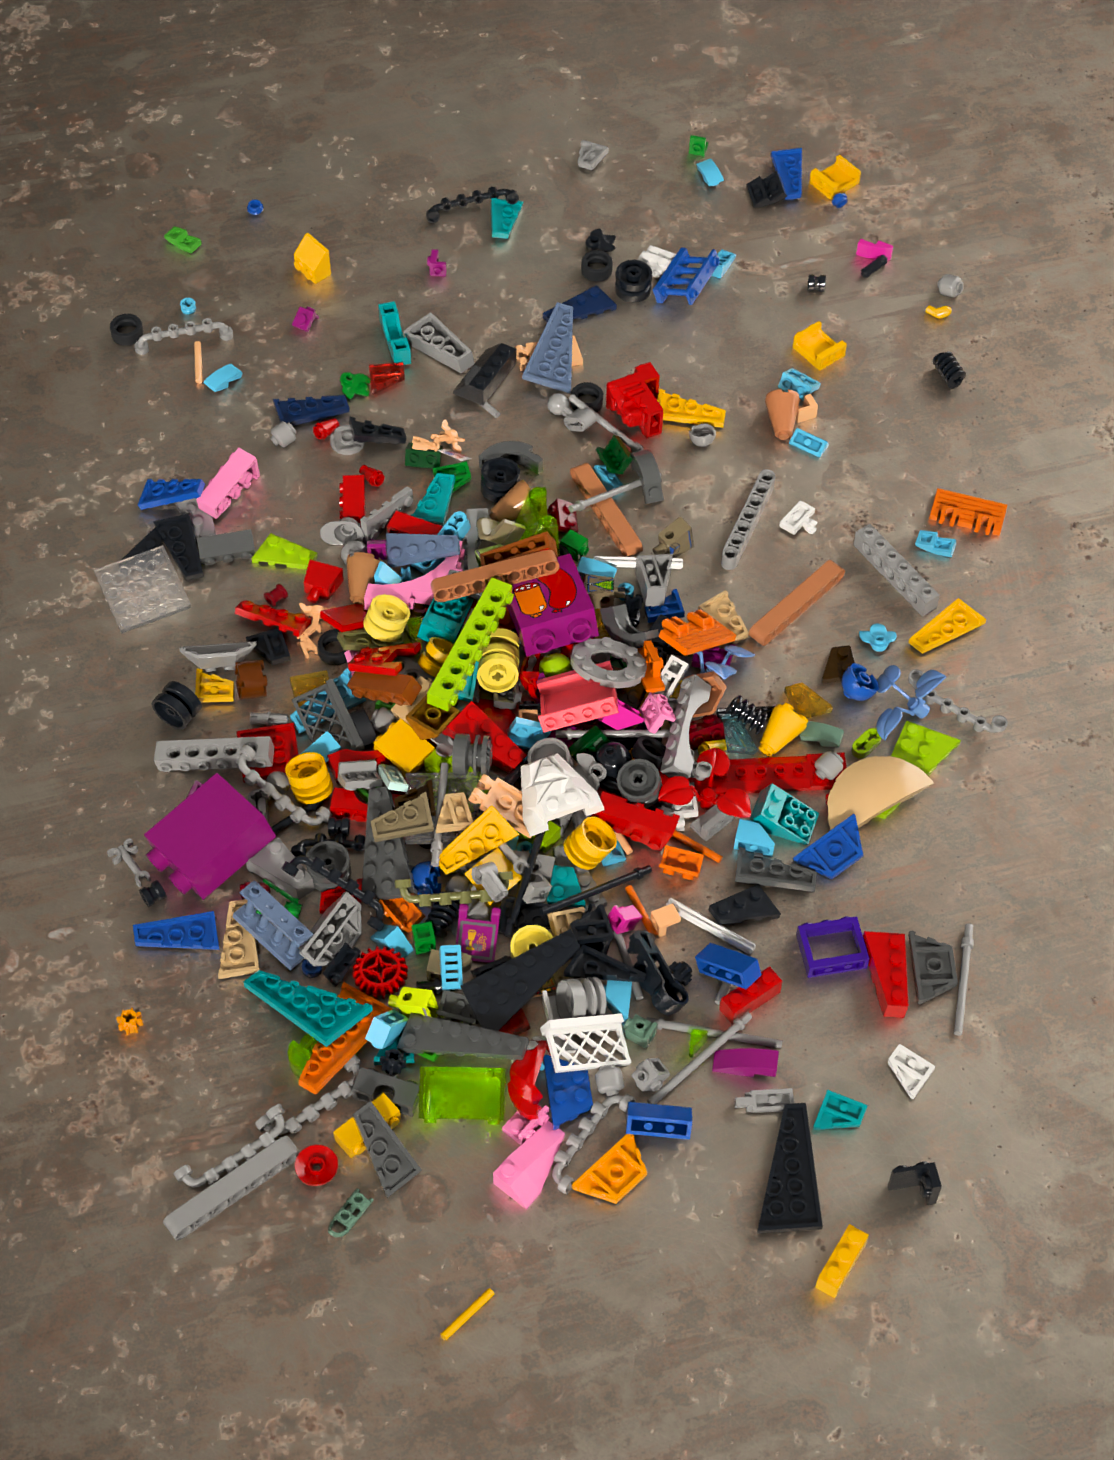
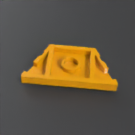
M626 1134L572 1184V1189L617 1204L647 1176V1170L642 1162L639 1148L636 1146L634 1135Z

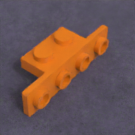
M651 640L644 641V647L637 648L647 663L646 674L641 679V682L646 692L664 691L665 685L660 677L661 669H663L662 657L659 658L658 649L654 647Z

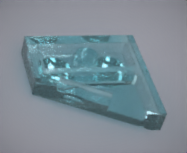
M727 720L723 724L727 752L754 755L758 749L741 721L736 722L737 720Z

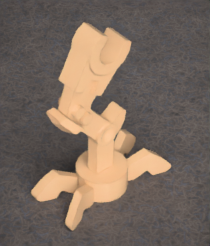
M444 419L441 426L444 431H440L439 435L431 434L433 442L414 436L412 448L425 451L431 449L436 452L440 448L439 443L446 441V443L452 444L454 451L461 453L462 449L458 446L457 441L464 442L465 439L458 437L456 430L451 429L448 426L447 420Z
M299 603L302 610L301 613L307 617H313L312 625L297 637L301 641L300 646L304 656L308 659V651L312 650L315 654H318L317 647L309 636L315 631L321 633V626L319 625L321 619L320 611L329 608L321 605L306 606L303 603Z

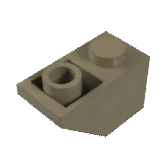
M431 949L426 970L428 981L435 980V978L441 980L439 949ZM461 952L462 974L472 968V955ZM445 954V956H456V954ZM456 961L445 962V965L456 964ZM446 970V973H457V970Z

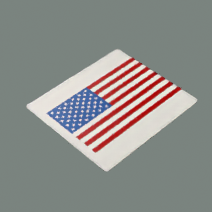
M448 448L437 450L460 461L472 459Z

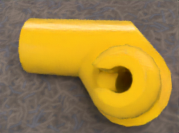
M929 305L925 312L941 319L949 316L952 309L949 306L935 308Z

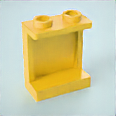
M841 155L836 156V162L820 172L816 168L811 170L809 183L830 200H833L836 194H843L859 184L861 171Z
M820 321L811 324L803 331L797 332L793 341V348L819 371L844 357L847 347L843 340L836 343L821 330L822 323Z
M401 718L396 723H391L387 732L384 735H379L374 741V750L382 753L402 771V776H407V778L412 777L424 766V760L435 750V747L427 740H420L414 730Z

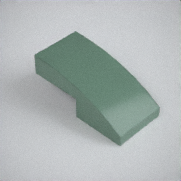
M808 721L806 729L799 735L801 740L819 741L821 746L839 747L844 730L828 724Z

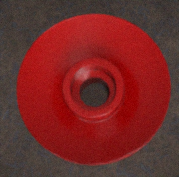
M324 1145L306 1147L298 1154L295 1160V1172L298 1178L303 1183L311 1186H320L328 1183L333 1179L338 1170L336 1154ZM315 1166L321 1167L318 1171L313 1170Z

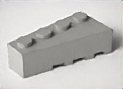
M431 312L404 330L405 337H407L410 346L457 372L463 373L474 365L472 351Z

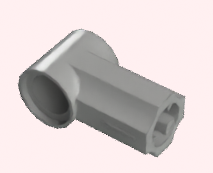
M488 862L472 868L471 875L473 881L476 884H482L493 901H501L507 896L508 890L498 877V868L495 863Z

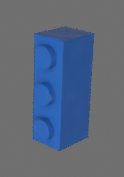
M709 943L695 956L699 973L744 989L751 986L761 976L758 959L723 946Z
M628 1102L626 1134L690 1140L692 1129L691 1107Z

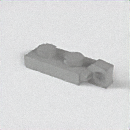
M793 1088L751 1090L745 1093V1097L735 1098V1108H746V1112L752 1113L783 1112L785 1104L794 1103Z

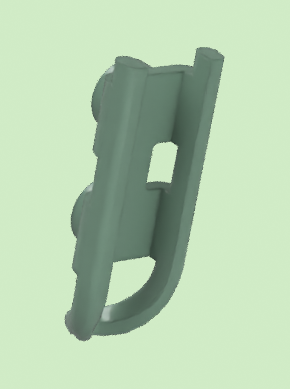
M357 1188L331 1220L328 1226V1233L333 1237L346 1235L374 1199L370 1198L368 1200ZM358 1208L360 1211L355 1217L352 1213ZM336 1221L346 1226V1229L342 1232H334L332 1230Z

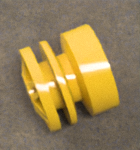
M306 752L297 755L287 763L285 767L286 776L291 785L294 798L299 803L314 804L324 800L332 793L333 782L330 778L325 759L321 754Z
M592 816L587 817L565 839L563 846L568 859L574 865L581 869L591 870L616 847L617 839L613 829L605 821Z

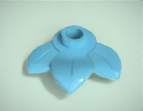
M879 623L873 624L870 627V631L859 632L861 640L870 643L872 649L878 652L885 651L889 643L894 642L897 638L896 632L887 631L886 627Z

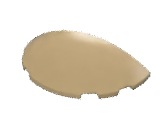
M873 756L859 760L847 767L837 777L829 792L827 800L829 828L832 830L852 814L856 815L857 825L860 828L874 817L896 804L906 801L934 783L920 768L900 758Z

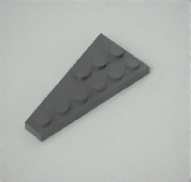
M387 786L369 789L362 891L364 893L367 889L377 895L375 898L377 901L380 899L402 898L399 888H395V880L411 879V887L408 888V892L411 895H418L417 889L414 888L413 875L409 869V859L403 837L374 842L371 820L390 810H395L391 791Z

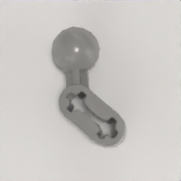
M556 393L548 400L549 411L554 415H563L565 417L564 424L571 431H585L597 421L595 413L590 409L578 408L573 411L569 408V400L563 394Z
M281 771L269 774L266 782L273 784L281 794H285L290 788L286 774ZM255 789L249 793L248 801L264 815L269 823L268 800L272 796L268 799L264 798L259 793L260 789Z

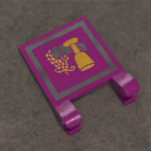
M460 904L455 945H461V952L472 955V961L488 963L495 961L501 909L492 908L491 921L467 919L469 905Z

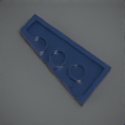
M345 395L322 396L321 399L305 397L306 400L288 398V401H279V399H273L280 422H290L292 426L350 412Z

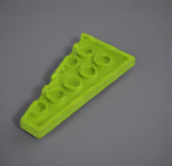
M906 720L891 757L903 759L917 766L929 776L937 768V765L943 759H946L954 748L956 749L960 745L961 740ZM900 803L879 814L877 817L886 819Z

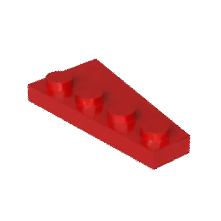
M248 600L241 601L235 607V614L253 621L260 619L264 625L269 627L272 625L279 626V630L283 632L293 631V635L297 637L311 625V617H307L302 613H290L286 609H273L269 605H257Z

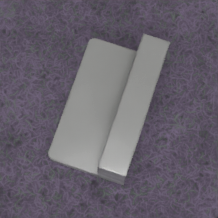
M716 804L693 821L690 827L702 839L707 841L732 822L734 816L721 812Z

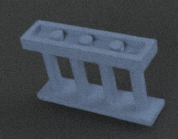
M254 880L240 891V894L248 902L235 911L232 917L284 966L292 970L304 960V957L299 954V947L310 939L313 933Z

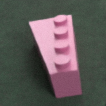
M241 448L233 452L227 463L220 467L218 474L208 482L201 497L197 498L198 508L217 519L231 505V500L237 499L241 495L243 488L248 489L251 486L250 481L253 478L257 480L260 477L256 457Z

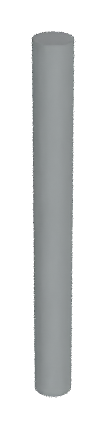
M614 931L613 934L623 963L633 967L622 933L616 934ZM632 982V989L636 1000H642L644 996L639 982Z

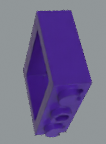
M846 916L837 920L827 919L818 923H804L798 926L796 938L808 978L867 969L870 958L857 916ZM852 931L858 953L818 960L813 959L808 937Z

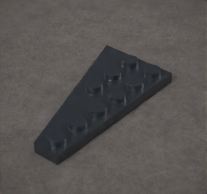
M571 929L460 986L481 1028L495 1031L503 1028L540 988L580 949V945Z
M806 1103L784 1105L757 1234L818 1230L823 1228Z

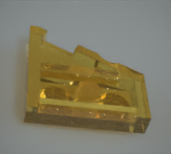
M803 682L785 687L784 692L787 699L794 708L793 711L798 715L811 718L832 712V705Z

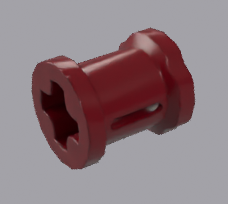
M277 584L276 588L269 593L263 594L266 602L271 607L276 606V603L282 598L286 599L288 597L286 589L281 584Z

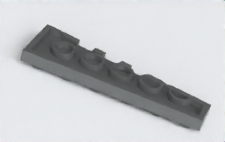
M411 1013L397 1050L401 1053L424 1054V1052H433L436 1055L449 1053L456 1054V1056H464L466 1054L476 1055V1057L481 1058L492 1057L523 1060L529 1045V1039L523 1036Z

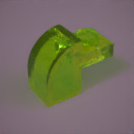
M308 1034L301 1039L300 1044L292 1040L288 1047L289 1065L292 1072L298 1078H300L307 1060L310 1059L313 1053L314 1045L318 1042Z

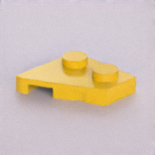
M196 669L195 695L201 703L234 702V682L222 679L215 674L208 675L203 673L202 669Z

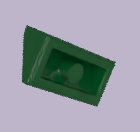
M595 725L573 743L568 750L571 757L577 762V754L585 753L594 757L597 749L610 741L598 726Z

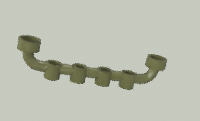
M513 871L498 872V877L506 889L509 887V880H513ZM411 879L395 880V888H399L402 898L409 903H419V907L431 906V902H439V906L452 905V900H460V904L472 903V899L480 898V902H492L486 890L411 895L408 892V888L411 887Z

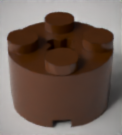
M263 659L235 663L236 687L240 700L267 697V676L263 675L262 672L264 671Z

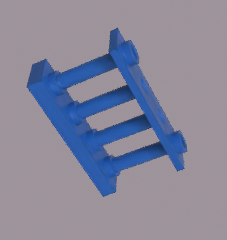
M680 248L653 288L657 303H664L669 295L686 296L689 305H692L720 263L716 249H712L708 257H690L687 248ZM690 263L702 264L700 268L687 267ZM682 274H695L693 279L680 278ZM676 284L689 285L687 289H673Z

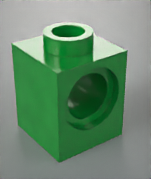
M571 529L560 540V544L567 548L572 559L577 562L589 552L588 539Z
M432 922L411 925L416 955L431 952V949L436 950Z

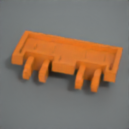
M937 488L929 519L937 521L938 515H940L939 524H943L946 516L951 518L949 522L951 527H954L955 520L958 519L957 526L972 529L973 523H975L974 532L976 533L980 530V526L983 525L986 526L985 535H989L992 527L994 528L992 534L1000 536L1007 504Z
M701 609L687 613L688 623L676 616L662 620V627L664 629L660 630L659 637L684 656L733 642L736 638L735 633Z

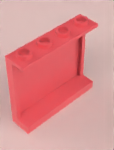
M610 661L596 664L603 669L613 670ZM575 670L537 681L541 704V715H538L543 732L619 713L616 688L600 686V683L594 682L592 679L588 681L577 674Z

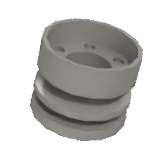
M597 977L581 978L580 980H561L556 988V1007L560 1019L604 1015L606 1011V994L602 982Z

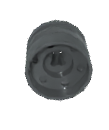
M456 733L452 753V770L454 775H467L469 768L472 767L474 776H478L481 767V775L485 774L488 776L493 755L490 735H484L481 744L480 735H476L474 743H471L469 734Z

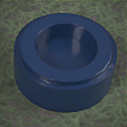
M306 959L302 962V972L306 977L316 978L322 973V966H313Z

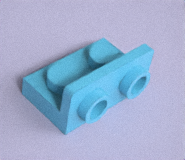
M791 368L783 372L778 388L785 392H788V389L794 390L799 394L800 400L804 401V396L818 390L821 383Z
M515 717L507 730V736L519 748L530 750L537 741L547 738L551 731L543 732L540 722Z

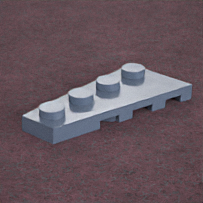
M386 533L387 565L390 568L460 555V544L457 535Z

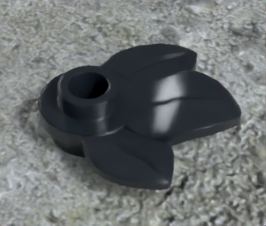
M600 228L595 229L590 233L585 245L590 250L611 252L615 250L613 244L616 236L603 235Z

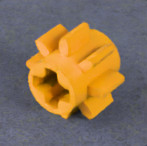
M132 1007L130 1010H122L121 1017L116 1018L119 1023V1031L125 1030L127 1035L134 1032L138 1033L139 1026L144 1025L141 1019V1012L135 1013Z

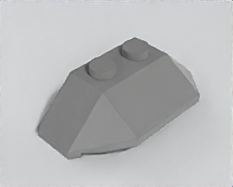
M257 641L179 647L183 655L200 669L205 668V672L217 671L216 668L224 667V670H235V663L242 662L255 648Z
M347 891L344 892L325 910L310 930L313 936L301 945L299 954L313 966H328L345 942L352 948L362 934L361 904Z

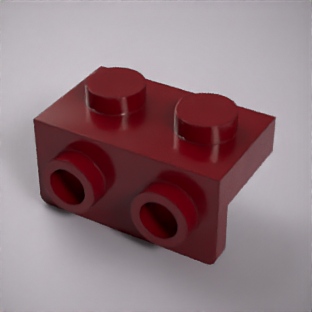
M557 498L549 505L547 513L549 515L551 536H555L559 531L568 533L570 529L576 533L579 532L576 511L572 513L569 511V506L574 503Z
M715 714L703 716V718L698 720H691L689 728L690 749H698L702 742L726 739L723 722Z

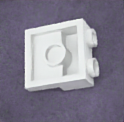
M650 245L647 251H643L637 260L647 263L652 269V276L660 279L676 254Z

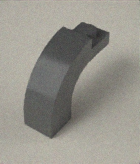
M504 441L496 443L479 455V468H482L483 464L490 459L507 458L538 475L543 470V459L533 453V446L524 442Z
M646 449L630 453L633 457L631 468L632 471L636 470L640 478L645 504L663 501L662 480L651 451Z
M626 604L600 609L605 629L614 641L637 649L644 647V641H652V638L659 637L658 629L649 631L637 630L629 620Z

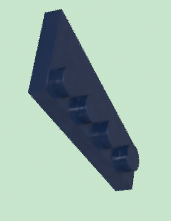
M597 285L562 303L573 307V319H585L590 314L596 313L599 315L604 310L610 309L613 311L617 309V304ZM555 307L543 313V319L548 322Z

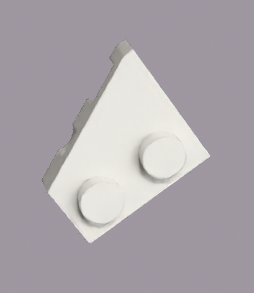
M901 1044L897 1046L887 1062L911 1099L915 1098L935 1069L933 1064Z

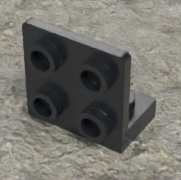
M923 1161L915 1166L907 1167L906 1165H900L895 1167L891 1172L888 1190L920 1185L921 1196L926 1198L927 1205L936 1204L942 1185L935 1162L928 1163Z

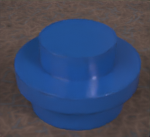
M845 193L836 194L832 200V204L837 208L843 207L848 202Z
M251 200L247 206V211L253 215L260 214L264 209L263 204L259 200Z

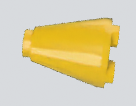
M786 702L783 705L776 704L761 738L759 750L769 757L772 754H776L806 729L808 719L803 715L795 713L793 711L794 708Z

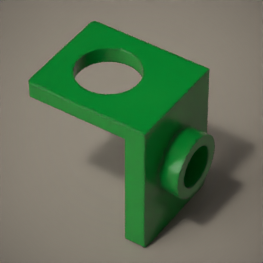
M691 135L689 154L705 156L709 143L706 142V138Z

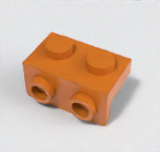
M665 845L659 868L663 869L662 873L674 876V873L682 874L681 878L693 881L694 878H699L704 855Z
M403 898L385 901L380 899L378 901L384 908V915L386 917L390 916L393 919V926H398L400 930H404L407 933L412 931L411 925L419 924L426 917L415 903H409Z

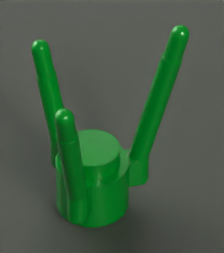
M263 879L265 884L291 901H287L284 907L298 919L303 907L302 904L298 903L299 899L292 897L267 879Z

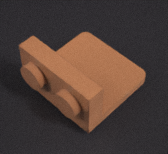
M714 671L696 674L712 687L708 702L697 708L692 718L712 715L723 697L727 686Z

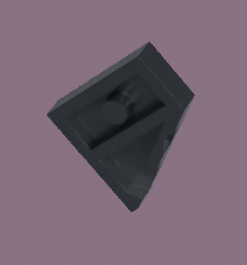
M279 628L246 637L247 642L257 641L254 650L272 665L291 660L284 636Z
M599 904L591 913L587 912L582 918L570 923L568 928L571 929L578 944L611 941L614 937L603 904Z

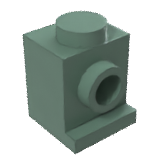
M635 1014L634 1018L629 1017L624 1025V1029H626L625 1038L647 1049L657 1034L658 1023H652Z

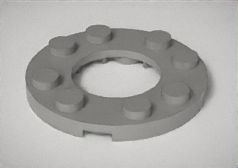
M609 637L602 639L589 638L584 642H580L573 648L570 661L575 672L588 681L592 679L604 687L628 688L635 686L645 677L647 663L644 657L635 647L614 641ZM596 653H603L605 655L610 653L614 658L622 659L623 662H626L627 667L618 671L606 670L597 666L592 661L591 656H596Z

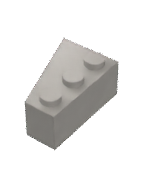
M673 554L637 556L635 574L645 606L664 605L671 574Z
M279 838L267 844L246 863L249 872L267 879L299 900L315 890L313 877L301 864L297 866L299 871L295 877L281 869L285 861L290 863L295 856Z

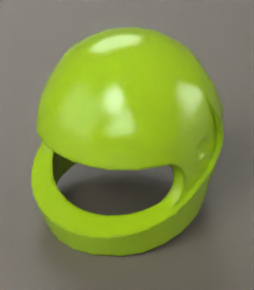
M561 653L547 654L539 663V673H544L545 677L572 671L571 661Z

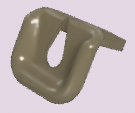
M481 517L476 522L480 539L503 546L519 541L526 530L525 525L507 519L498 522Z

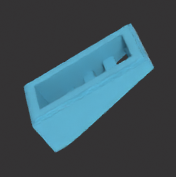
M723 249L717 253L720 263L711 275L719 279L723 277L736 258V254Z
M461 945L440 946L439 958L442 990L461 989L460 986L463 985ZM445 954H456V956H445ZM456 961V964L445 965V962ZM446 970H457V973H446ZM457 978L458 981L446 982V979Z

